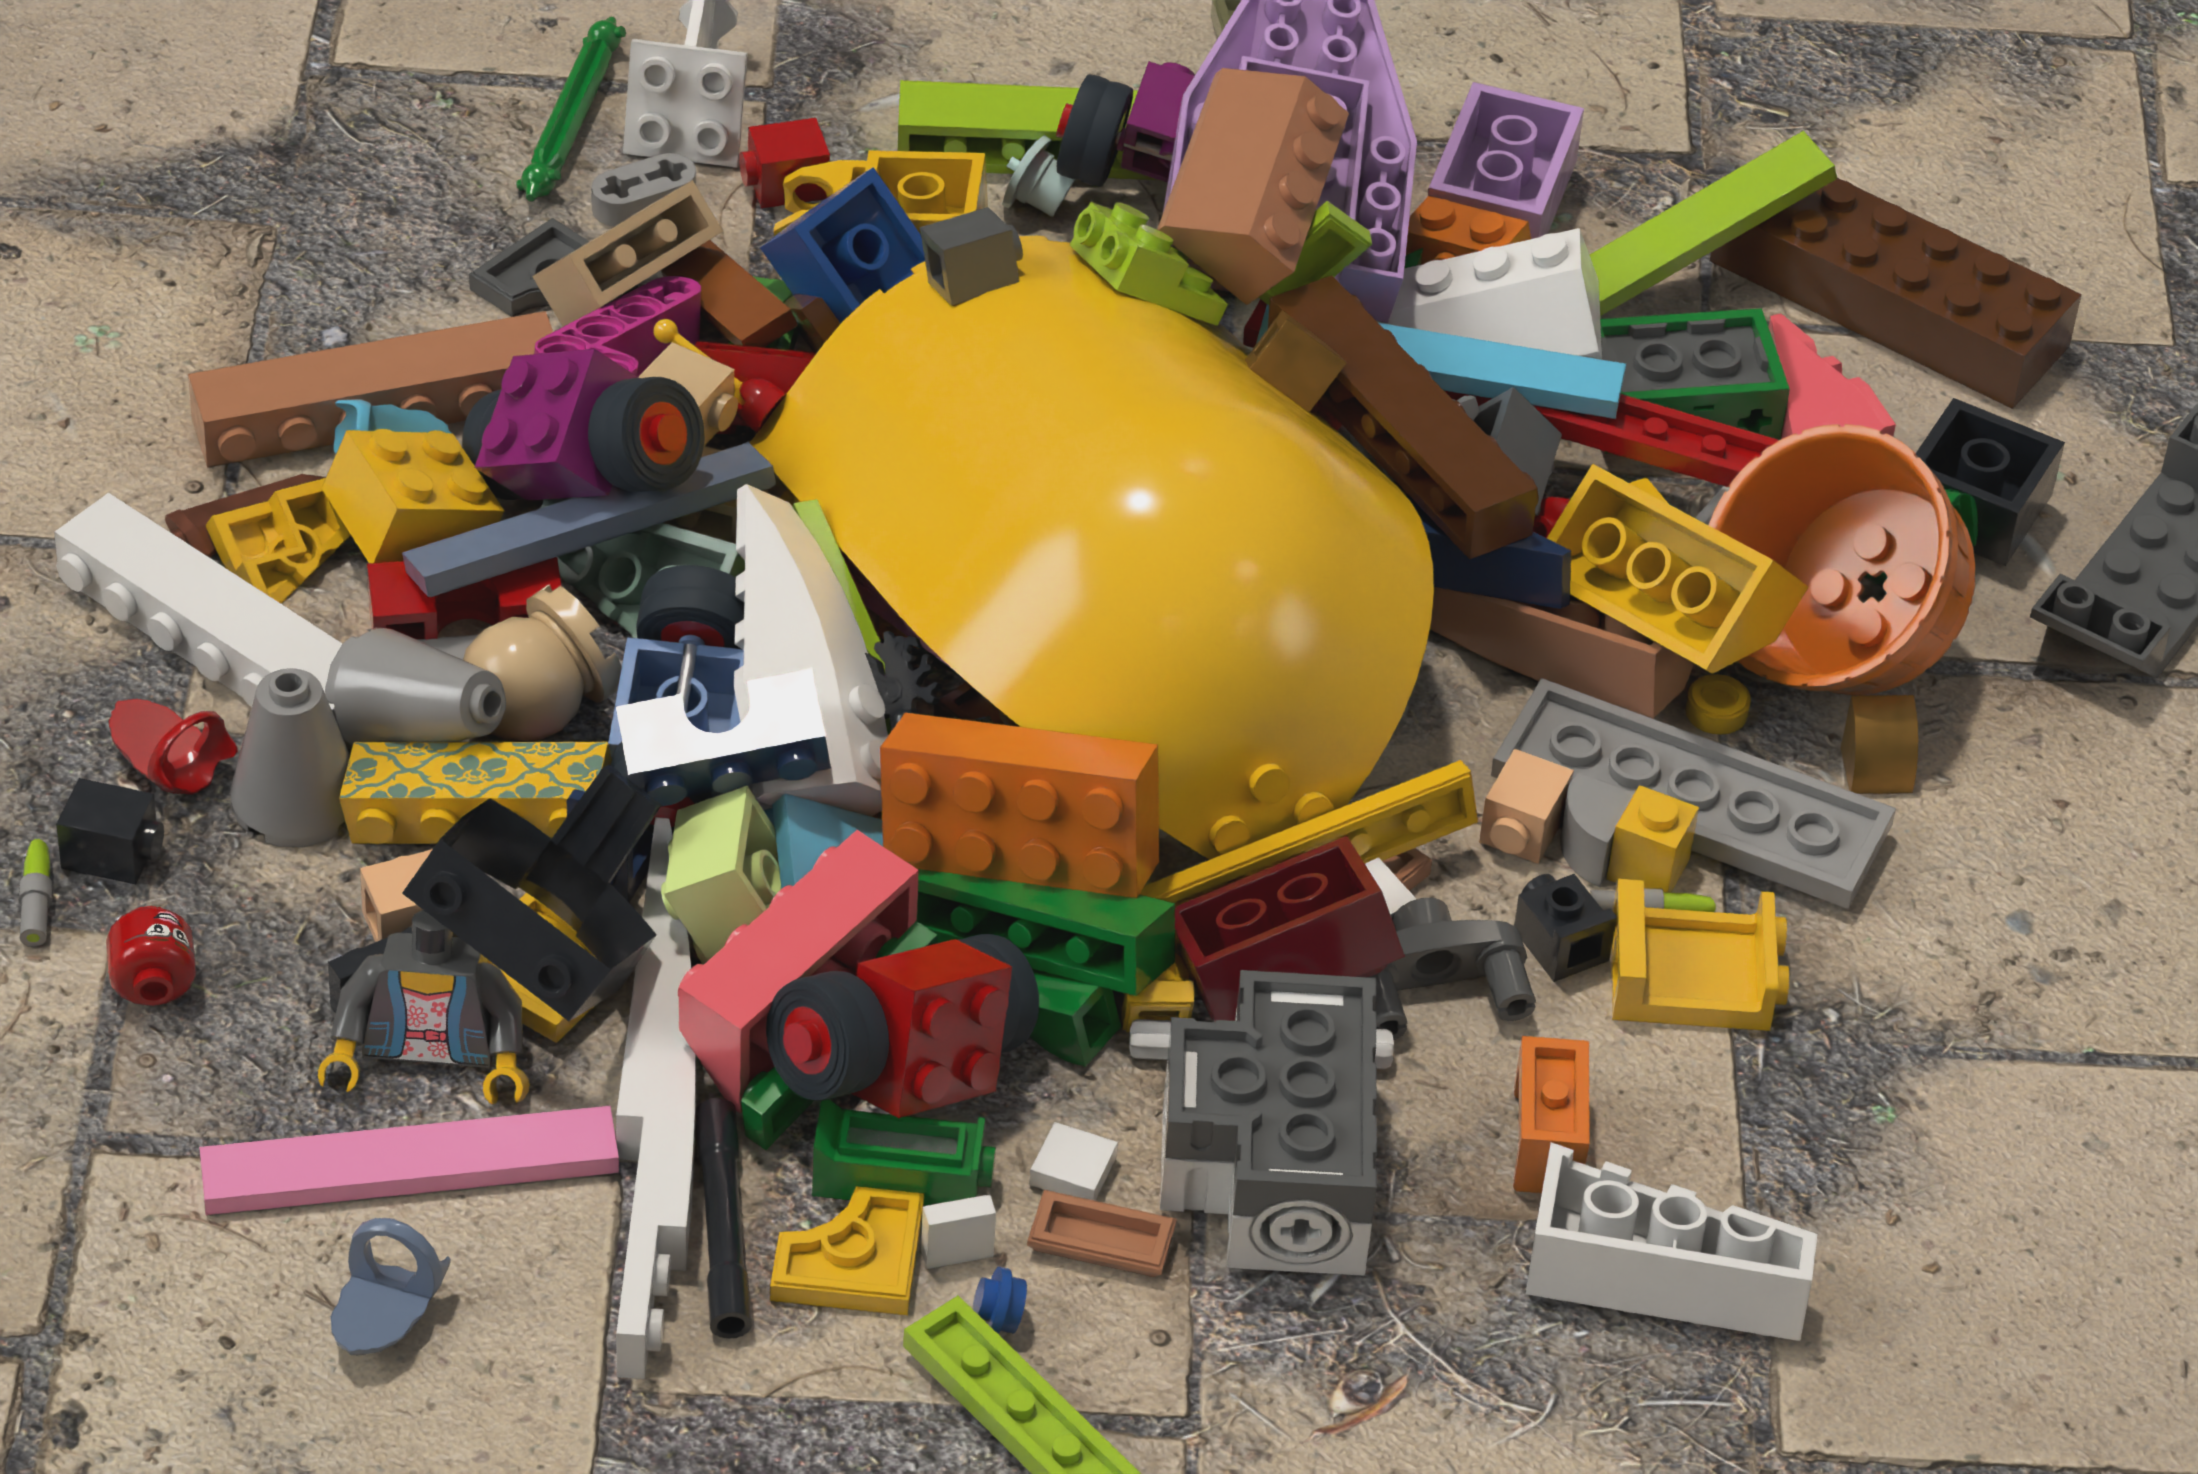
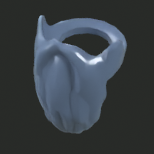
M374 1218L363 1222L353 1233L350 1244L348 1264L351 1278L341 1289L338 1304L330 1316L332 1335L337 1346L346 1350L350 1355L359 1356L381 1352L403 1339L424 1315L429 1301L440 1288L451 1263L450 1257L447 1256L444 1260L440 1261L434 1248L426 1238L408 1224L392 1218ZM375 1236H388L400 1241L414 1255L417 1261V1271L413 1272L398 1266L380 1265L373 1258L370 1239Z

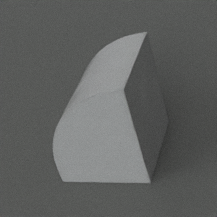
M1576 771L1567 791L1560 834V846L1569 866L1579 876L1600 887L1608 873L1615 826L1635 792Z

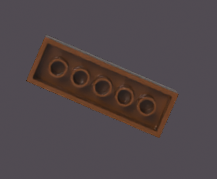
M1839 178L1711 252L1709 260L2011 409L2023 399L2070 347L2082 294L2057 283L2051 278L2042 276L1998 253H1994L1948 229L1931 223L1904 210L1898 205L1887 202Z

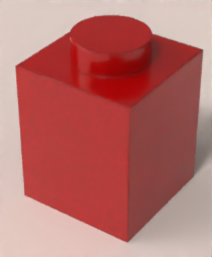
M817 118L748 127V151L740 152L739 155L743 184L745 187L753 186L761 208L785 205L783 187L785 176L802 167L830 162V153ZM804 183L795 189L796 195L804 202L827 199L826 192L817 184Z

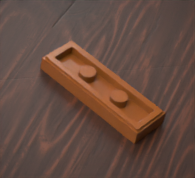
M708 240L661 270L663 277H686L697 281L701 285V316L734 345L764 348L798 325L791 309L711 240Z

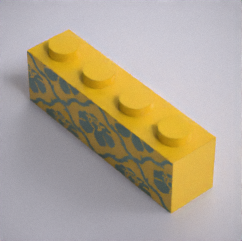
M354 742L339 800L352 844H437L440 838L462 816L489 798L510 809L552 838L567 818V799L574 789L586 792L601 769L607 765L611 766L612 757L608 742Z

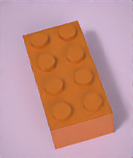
M904 713L880 746L883 847L916 869L1137 898L1159 863L1158 744Z

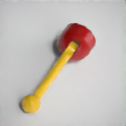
M662 319L655 324L653 332L659 342H673L708 357L678 333L677 325L672 320ZM734 377V397L738 400L736 414L743 423L758 433L786 393L763 378L741 382Z

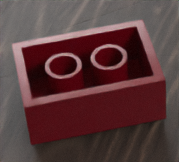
M1347 836L1175 906V942L1189 972V978L1191 981H1194V987L1213 1022H1216V1020L1235 1021L1241 970L1370 977L1383 971L1389 963L1405 957L1383 892Z

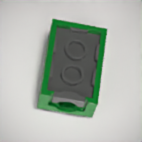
M1762 308L1600 319L1602 360L1626 364L1621 394L1774 439H1781L1790 388Z

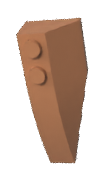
M1434 587L1431 630L1490 661L1537 681L1543 678L1652 719L1684 690L1694 665L1571 595L1570 605L1558 609Z

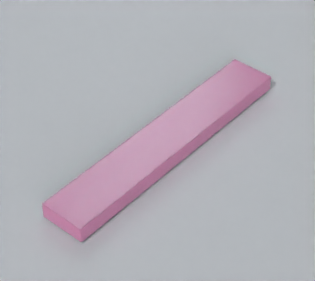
M611 1106L199 1147L206 1215L619 1173V1156Z

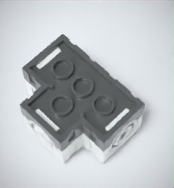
M1241 970L1235 1021L1216 1020V1022L1195 1021L1193 1018L1171 1017L1163 1100L1160 1210L1184 1212V1209L1204 1210V1213L1228 1214L1227 1268L1365 1276L1377 1190V1169H1375L1377 1155V1115H1375L1377 1077L1376 1063H1374L1376 1054V1011H1374L1376 978Z

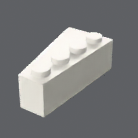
M1551 1142L1526 1287L1527 1295L1755 1333L1763 1336L1795 1341L1801 1340L1812 1284L1818 1234L1734 1205L1724 1212L1706 1207L1701 1200L1696 1198L1697 1192L1671 1184L1667 1193L1630 1180L1632 1173L1630 1169L1605 1161L1601 1170L1572 1160L1574 1150Z

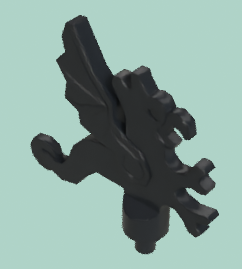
M886 631L884 632V643L877 642L874 646V650L885 664V672L884 665L880 660L871 655L868 650V654L865 653L878 692L885 705L884 718H890L892 731L904 713L918 714L916 708L918 700L923 698L929 704H938L940 699L937 698L936 693L942 689V685L934 682L928 687H922L924 679L930 673L937 671V667L932 666L933 656L923 655L919 668L913 670L912 663L916 657L912 656L910 651L913 646L917 648L922 646L919 638L910 635L907 638L895 636L893 632Z

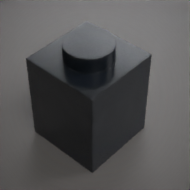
M82 778L78 779L56 823L61 869L135 885L147 861H155L158 858L164 839V825L156 821L153 793Z

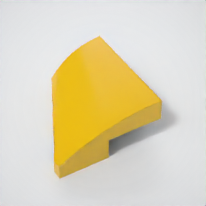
M326 478L277 490L267 502L213 515L205 526L225 568L280 604L289 597L351 536L321 489Z

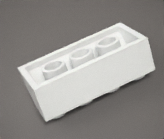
M1580 228L1560 233L1545 234L1526 241L1500 247H1489L1482 251L1444 260H1433L1422 265L1405 268L1403 281L1388 323L1377 321L1383 324L1602 360L1599 280Z

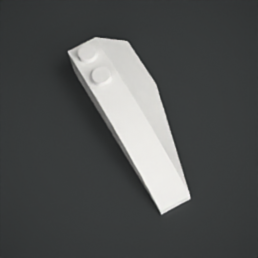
M745 484L737 490L736 551L745 560V571L736 576L735 596L744 602V619L735 625V645L744 650V665L734 671V691L740 722L746 718L750 708L747 681L812 668L831 769L816 771L813 775L801 780H785L781 778L752 784L754 796L757 801L772 806L773 803L786 793L872 817L882 811L880 746L888 737L884 718L885 705L878 692L865 655L868 652L862 633L844 590L819 544L791 504Z

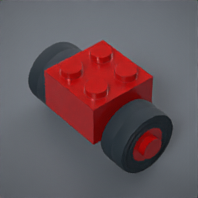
M980 934L965 939L949 940L859 962L856 976L843 971H829L796 979L786 984L774 996L767 1015L766 1036L768 1049L778 1074L796 1094L811 1100H828L842 1095L853 1094L891 1115L901 1118L996 1092L1001 1053L1012 1051L1022 1045L1030 1037L1036 1025L1039 1013L1038 986L1028 960L1020 949L1006 938L992 934Z

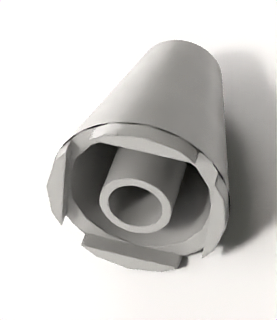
M376 627L366 629L369 632L360 637H350L341 645L330 664L325 695L328 703L334 704L337 725L345 745L350 751H352L354 742H455L485 736L497 728L505 712V691L501 681L495 674L392 629Z
M295 668L280 669L266 675L259 682L230 791L231 808L239 826L247 832L248 826H250L254 830L265 834V842L278 847H306L329 841L339 834V825L345 821L339 796L350 755L320 681L307 671Z

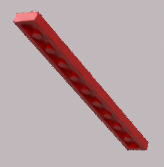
M1261 299L1244 327L1243 345L1254 348L1267 306ZM1445 391L1451 399L1455 400L1463 396H1474ZM1623 394L1620 396L1616 419L1534 406L1562 434L1561 439L1731 488L1729 486L1749 462L1756 456L1759 458L1763 455L1762 451L1779 441L1778 439ZM1474 396L1476 397L1478 407L1492 399Z

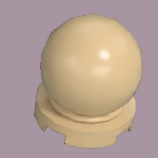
M550 585L545 586L527 599L526 610L529 618L511 617L484 629L465 650L464 661L492 672L503 685L506 698L505 712L497 728L490 733L501 741L537 742L560 732L579 711L583 695L599 703L618 691L622 669L616 653L606 659L604 658L598 645L590 635L591 632L600 626L580 601L564 587L559 586L552 591Z

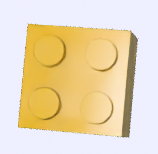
M377 429L375 431L346 430L321 488L369 564L404 561L402 552L500 522L504 513V509L478 470L474 468V464L454 434L437 430L429 431L428 433L394 432L388 429Z

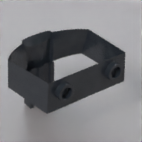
M607 765L601 769L557 832L550 838L521 816L489 798L462 816L440 838L402 894L567 1021H571L619 991L657 935L610 882L662 804L612 766ZM488 875L515 890L518 888L522 889L552 910L577 932L576 937L594 956Z

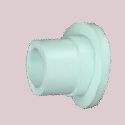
M1045 135L1042 136L1027 151L1021 161L1012 157L1007 164L1008 168L1015 171L1002 202V205L1008 209L1014 200L1017 199L1024 204L1027 202L1053 217L1076 179H1071L1057 173V160L1053 158L1054 155L1046 151L1052 141Z

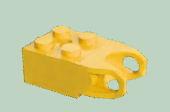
M869 150L867 161L838 160L802 167L784 178L785 209L794 214L775 223L773 233L776 236L800 216L819 204L806 203L800 200L795 193L797 186L804 183L817 184L824 189L828 198L874 167L921 234L920 227L988 207L985 153Z

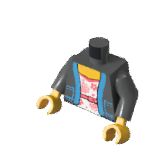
M424 910L417 912L412 917V934L396 932L389 935L384 954L366 957L341 989L330 1038L336 1041L334 1052L321 1062L318 1069V1080L322 1087L327 1076V1066L335 1061H341L350 1067L351 1079L346 1092L355 1087L360 1076V1067L353 1056L356 1046H363L362 1058L490 1068L492 1058L496 1057V1069L490 1072L483 1082V1093L486 1100L490 1104L497 1103L498 1091L496 1086L501 1075H507L515 1082L516 1103L521 1102L528 1094L530 1086L528 1077L523 1070L516 1067V1057L523 1055L521 998L500 968L488 963L487 958L461 938L453 937V932Z

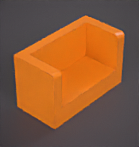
M1522 1036L1514 1082V1096L1519 1099V1146L1513 1180V1188L1516 1191L1542 1193L1551 1142L1574 1150L1572 1160L1586 1165L1590 1144L1589 1041Z

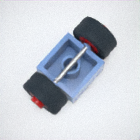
M680 565L660 570L646 582L642 591L640 610L636 623L637 638L627 637L608 741L612 757L611 766L627 779H629L617 716V706L681 694L687 719L694 727L701 731L722 733L737 727L741 723L734 691V671L744 665V650L735 645V625L744 619V602L735 596L736 577L710 567ZM715 791L689 796L676 804L661 806L646 828V831L654 832L655 817L670 819L673 834L677 810L724 793Z

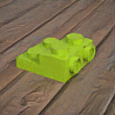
M1090 202L1088 208L1080 213L1074 226V237L1070 246L1117 291L1218 326L1228 304L1210 288L1213 280L1201 271L1188 266V257L1171 247L1173 243L1171 237L1155 228L1147 226L1149 220L1147 215L1120 202H1116L1113 210Z

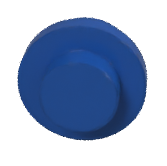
M997 1267L991 1279L985 1277L980 1279L974 1296L973 1310L998 1334L1000 1331L1014 1334L1019 1327L1027 1295L1026 1280L1013 1277L1009 1268Z

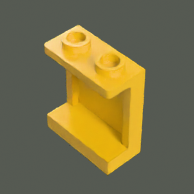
M1618 879L1612 910L1617 916L1611 949L1612 1020L1770 1031L1775 1005H1786L1789 991V967L1778 965V956H1784L1787 920L1786 917L1776 916L1775 893L1761 891L1757 912L1752 915L1645 907L1644 880Z

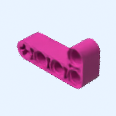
M667 276L654 279L539 339L535 343L534 354L596 349L639 377L671 344L661 343L655 338L653 330L658 321L662 319L672 320L677 325L678 333L694 346L697 341L700 342L701 285L693 279L681 276Z

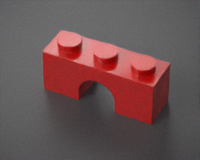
M557 557L433 597H428L406 573L404 561L367 564L371 628L392 629L416 640L438 639L439 632L446 625L461 619H477L493 626L511 617L529 618L526 610L527 599L547 585H550L552 591L561 586Z

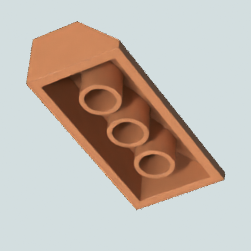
M1222 68L1214 75L1157 230L1173 239L1172 245L1244 304H1250L1294 273L1349 113L1331 95L1323 92L1306 76Z

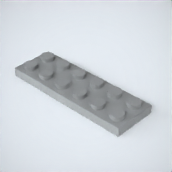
M1543 678L1539 681L1495 754L1491 770V776L1498 778L1513 750L1517 749L1574 770L1573 776L1578 771L1635 792L1638 786L1641 785L1698 806L1699 812L1691 851L1849 909L1893 825L1896 811L1895 807Z

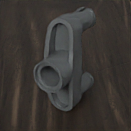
M1420 898L1410 901L1394 913L1392 921L1405 957L1389 963L1380 973L1366 977L1376 978L1374 1009L1376 1011V1029L1391 1031L1394 1040L1404 1035L1407 1030L1406 1024H1408L1398 990L1427 987L1484 976L1487 978L1498 1015L1502 1020L1517 1021L1531 1015L1536 1007V999L1524 967L1527 954L1519 930L1512 924L1496 920L1452 921L1448 906L1442 900L1436 898Z

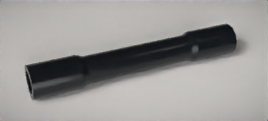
M712 1098L700 1103L695 1110L698 1158L703 1167L710 1269L707 1276L710 1330L713 1334L721 1338L730 1339L745 1335L752 1327L749 1278L747 1271L744 1269L737 1162L739 1159L736 1107L732 1102L722 1098Z

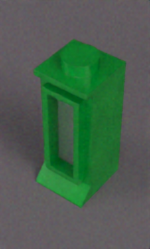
M829 1099L821 1100L813 1149L812 1196L851 1200L856 1186L924 1193V1207L978 1197L979 1187L992 1188L996 1147L983 1146L985 1118L978 1117V1124L911 1116L897 1118L891 1114L842 1109Z

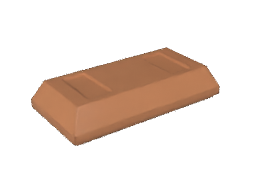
M1044 1190L1028 1237L1027 1246L1041 1253L1156 1277L1162 1274L1177 1219Z

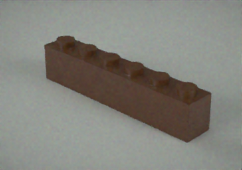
M1331 275L1270 297L1268 328L1283 310L1331 347L1347 362L1319 401L1469 559L1533 535L1535 509L1539 501L1538 487L1532 477L1527 472L1521 471L1501 450L1497 441L1481 430L1466 414L1463 406L1457 400L1450 398L1432 379L1428 370L1423 365L1418 364L1398 344L1395 336L1389 330L1384 329L1364 309L1363 304L1355 295H1351Z

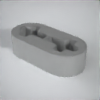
M666 153L606 171L598 175L592 182L591 202L593 215L604 224L616 226L693 180L696 185V167L685 156Z

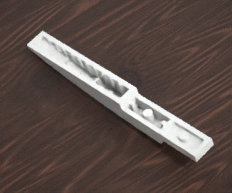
M655 817L642 916L657 935L636 965L616 1114L619 1159L638 1161L616 1332L617 1377L645 1379L648 1351L661 1352L664 1309H653L655 1296H668L670 1270L686 1271L694 1179L695 1053L679 1030L678 997L679 985L685 974L691 969L687 929L680 919L675 920L669 915L662 899L661 886L663 882H666L669 863L668 844L673 839L670 819Z

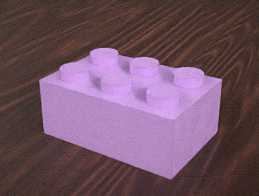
M1473 82L1429 185L1428 196L1529 221L1531 239L1548 234L1577 162L1584 108Z

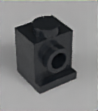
M1542 874L1528 882L1522 893L1519 894L1514 926L1519 930L1523 943L1553 982L1610 961L1617 916L1611 909L1603 911L1575 874L1558 880L1550 874Z

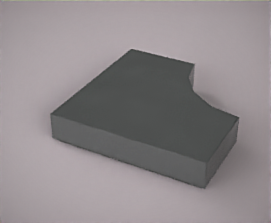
M551 218L469 274L470 290L511 317L531 308L550 306L532 276L589 241L556 219ZM637 284L636 286L632 287L631 289H629L628 291L624 292L623 294L619 295V296L616 297L615 299L611 300L610 302H612V301L616 300L617 298H619V297H621V296H623V295H625V294H627V293H629V292H631V291L637 289V288H638V284Z

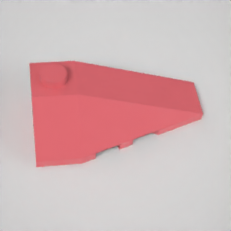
M1776 314L1770 316L1768 327L1790 388L1781 439L1794 433L1802 434V430L1832 424H1839L1841 427H1844L1845 424L1862 425L1880 430L1883 435L1887 433L1892 437L1894 436L1895 422L1865 381L1860 377L1847 379L1843 376L1842 363L1833 355L1821 358L1817 354L1814 340L1784 315Z

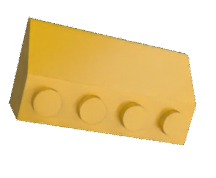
M1594 464L1589 468L1547 539L1571 550V596L1711 674L1775 642L1809 588L1771 558Z

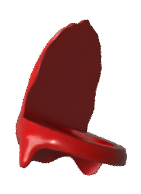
M130 699L117 701L115 709L111 712L109 729L115 746L137 771L165 792L188 795L198 793L210 786L214 771L220 761L230 759L238 753L237 745L228 734L224 720L214 711H200L183 720L166 706L148 700ZM204 722L203 731L201 732L194 725Z

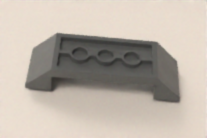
M2197 404L2170 436L2162 470L2158 477L2076 579L2073 580L2063 574H2059L2032 607L2030 618L2156 678L2160 676L2198 627Z

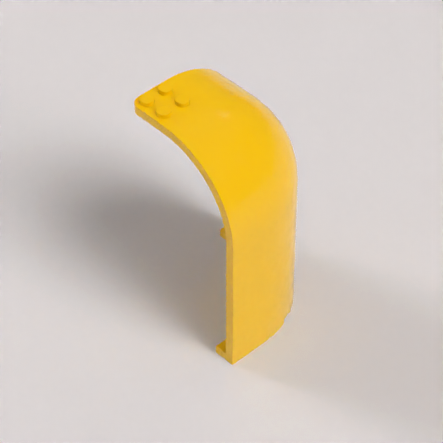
M1019 236L1023 249V258L1017 261L1019 282L986 292L969 301L953 306L928 283L924 261L911 268L913 275L899 282L886 293L879 289L868 297L839 325L750 444L773 465L774 473L800 502L818 500L837 545L907 625L942 660L1020 727L1158 744L1159 828L1209 860L1346 806L1373 770L1405 711L1424 657L1432 618L1434 584L1429 541L1417 511L1398 486L1313 408L1310 412L1306 411L1250 370L1245 359L1251 351L1222 324L1219 323L1216 326L1117 291L1070 246L1069 242L1050 241L1045 236Z

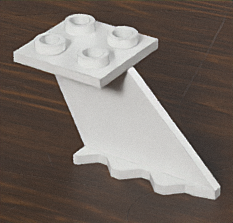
M688 0L681 6L679 20L687 28L685 45L632 39L623 154L653 157L660 154L673 153L685 156L695 163L737 168L740 155L748 53L718 49L719 39L737 25L738 12L728 0Z

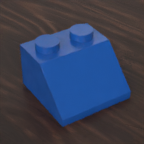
M874 167L800 216L760 247L793 295L803 294L822 297L840 323L876 291L880 289L883 293H886L893 286L913 275L911 268L925 261L921 234Z

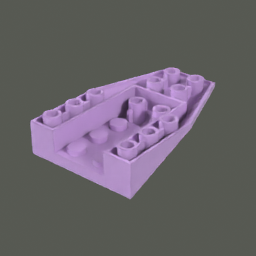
M1241 0L1183 94L1163 212L1215 73L1222 68L1306 76L1323 92L1331 95L1349 113L1316 210L1326 201H1329L1369 230L1372 245L1348 266L1344 267L1334 278L1351 295H1355L1361 301L1364 309L1376 321L1388 323L1404 276L1417 139L1375 0ZM1188 258L1187 263L1189 267L1201 271L1213 280L1210 286L1211 289L1230 292Z

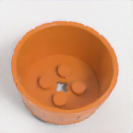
M1839 424L1813 427L1802 430V434L1794 433L1762 451L1763 455L1759 458L1756 456L1729 485L1731 488L1728 492H1724L1718 502L1709 526L1771 558L1809 588L1777 640L1738 660V662L1761 677H1766L1768 680L1795 689L1830 691L1836 694L1853 696L1870 695L1891 690L1923 674L1926 669L1931 668L1943 657L1951 647L1953 640H1956L1969 614V607L1972 604L1975 591V558L1970 535L1960 514L1951 504L1940 480L1928 465L1902 441L1887 433L1883 435L1880 430L1862 425L1845 424L1844 427H1841ZM1884 572L1888 577L1882 585L1883 589L1887 592L1885 597L1881 601L1871 597L1863 603L1859 598L1865 589L1860 582L1863 576L1868 573L1876 578Z

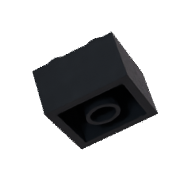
M1953 398L1917 450L1916 455L1928 465L1940 480L1944 490L1956 489L1961 493L1970 494L1974 497L1978 511V535L1976 546H1973L1974 554L2006 566L2053 494L2065 442Z

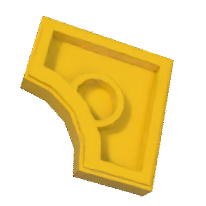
M856 1186L848 1206L830 1222L806 1231L779 1232L770 1284V1301L908 1316L922 1223L924 1193Z

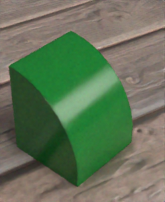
M1033 969L1039 992V1013L1030 1037L1045 1050L1059 1058L1086 1067L1121 1027L1113 991L1108 988Z

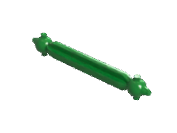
M610 16L606 20L595 22L590 27L587 37L583 38V46L534 149V155L531 160L532 164L524 169L521 179L516 182L519 191H526V199L530 202L538 197L550 194L556 185V181L561 179V169L609 67L612 52L619 47L621 38L626 36L625 28L617 26L615 17Z

